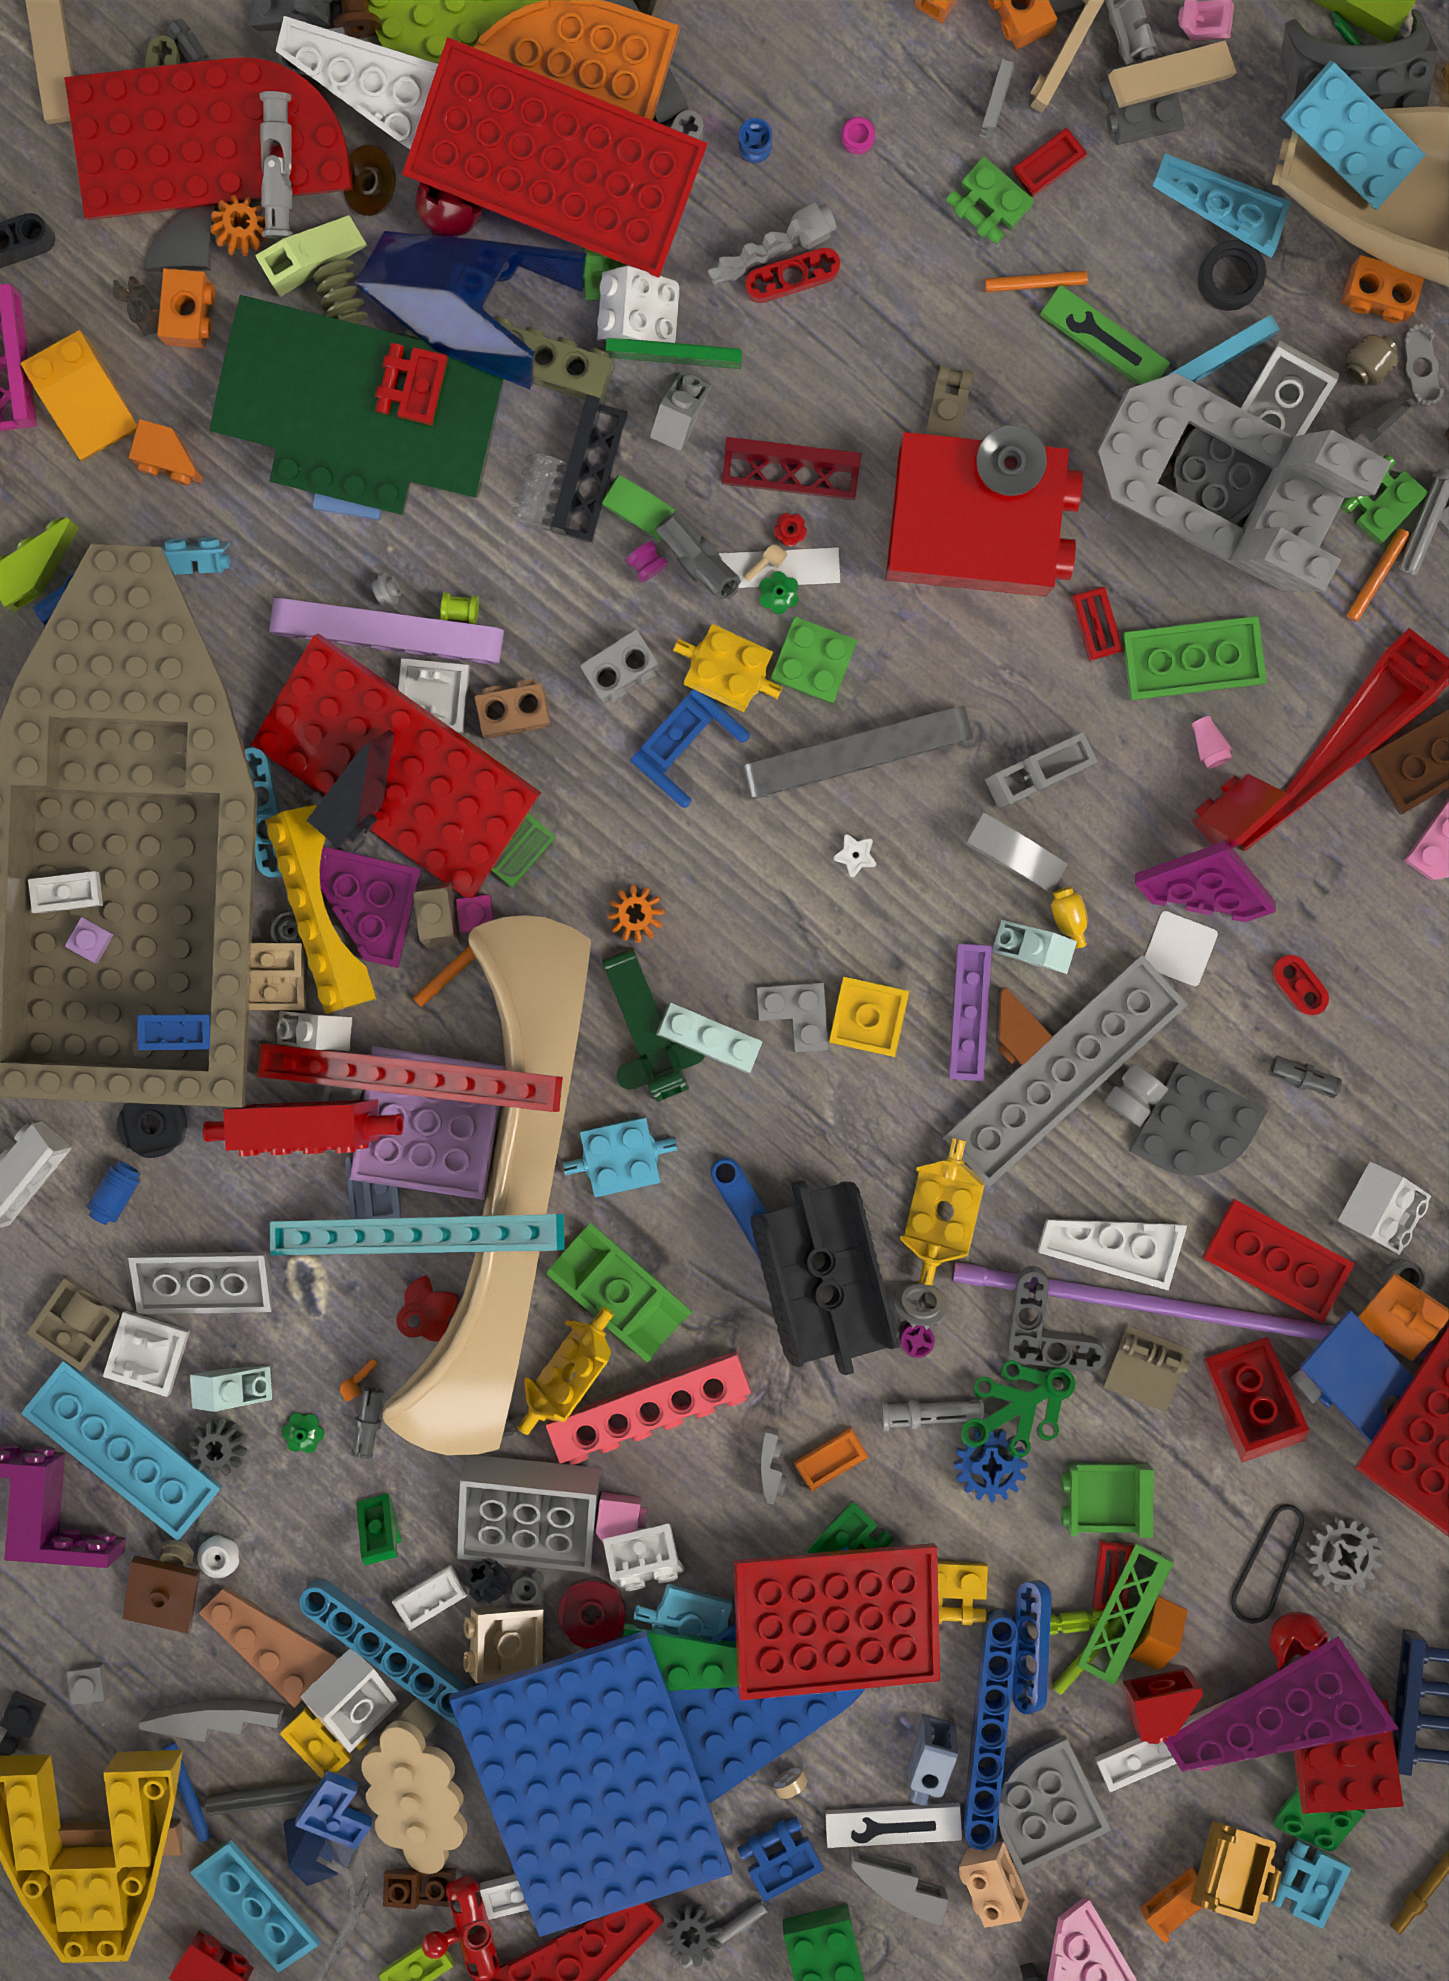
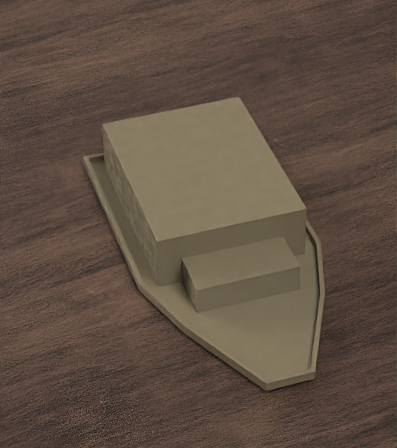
M90 544L16 678L0 720V1098L245 1107L257 793L227 689L165 551L161 547ZM92 871L99 872L103 906L38 914L32 913L28 879ZM81 917L87 918L114 933L98 963H93L65 947ZM137 1015H210V1049L138 1050Z

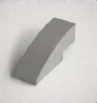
M1084 732L995 773L985 779L1000 810L1098 763Z
M984 812L979 816L964 843L989 857L998 865L1052 894L1068 865L1043 847Z
M851 1848V1868L870 1888L900 1910L918 1919L942 1926L948 1903L945 1887L920 1881L916 1865Z

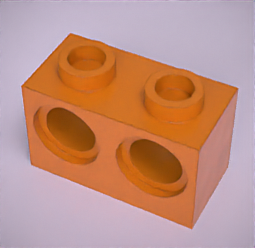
M1360 255L1351 265L1341 304L1349 306V309L1354 313L1368 314L1370 312L1381 315L1384 321L1390 323L1406 322L1416 311L1425 278L1395 268L1384 261ZM1359 282H1367L1372 288V293L1367 294L1360 289ZM1392 291L1401 292L1405 302H1397L1392 296Z

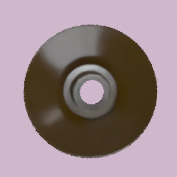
M362 145L356 148L349 156L353 190L344 191V195L348 204L355 212L363 216H375L382 213L393 198L396 186L395 169L389 155L382 148L375 145Z

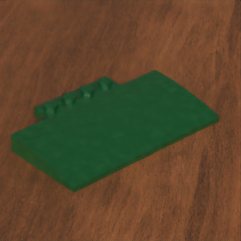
M240 295L224 357L209 431L275 447L269 482L400 515L405 513L411 482L479 498L508 362ZM391 343L404 346L402 359L409 361L413 347L447 355L448 362L433 426L399 418L398 410L400 404L391 402L389 415L375 412L378 401L375 394L377 386L382 384L385 371L382 364L384 356L389 354ZM398 372L395 385L396 390L403 391L407 373Z

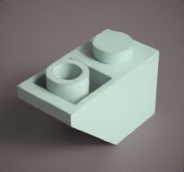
M1001 920L992 952L1067 974L1077 941L1053 932Z
M270 1366L227 1368L190 1374L193 1409L215 1412L272 1400Z

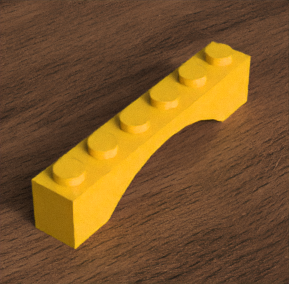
M312 805L282 811L266 819L265 822L268 837L272 841L277 857L278 869L286 886L288 901L292 906L298 925V934L303 941L308 957V966L313 973L317 986L318 998L325 1014L369 1002L376 999L367 967L341 941L325 909L320 888L319 869L326 837L306 821L317 807Z

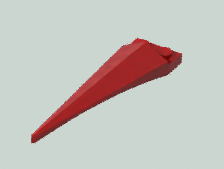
M1408 628L1383 653L1328 734L1284 792L1288 793L1292 799L1244 841L1243 851L1251 848L1437 700V696L1449 685V658L1412 629Z

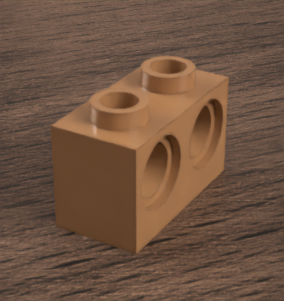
M530 679L516 682V688L502 690V686L482 689V695L475 696L482 736L485 739L552 727L542 683L535 684V680ZM529 696L537 698L538 707L533 713L521 711L520 705L524 698ZM494 703H501L505 707L504 715L498 720L490 719L487 714L488 708Z

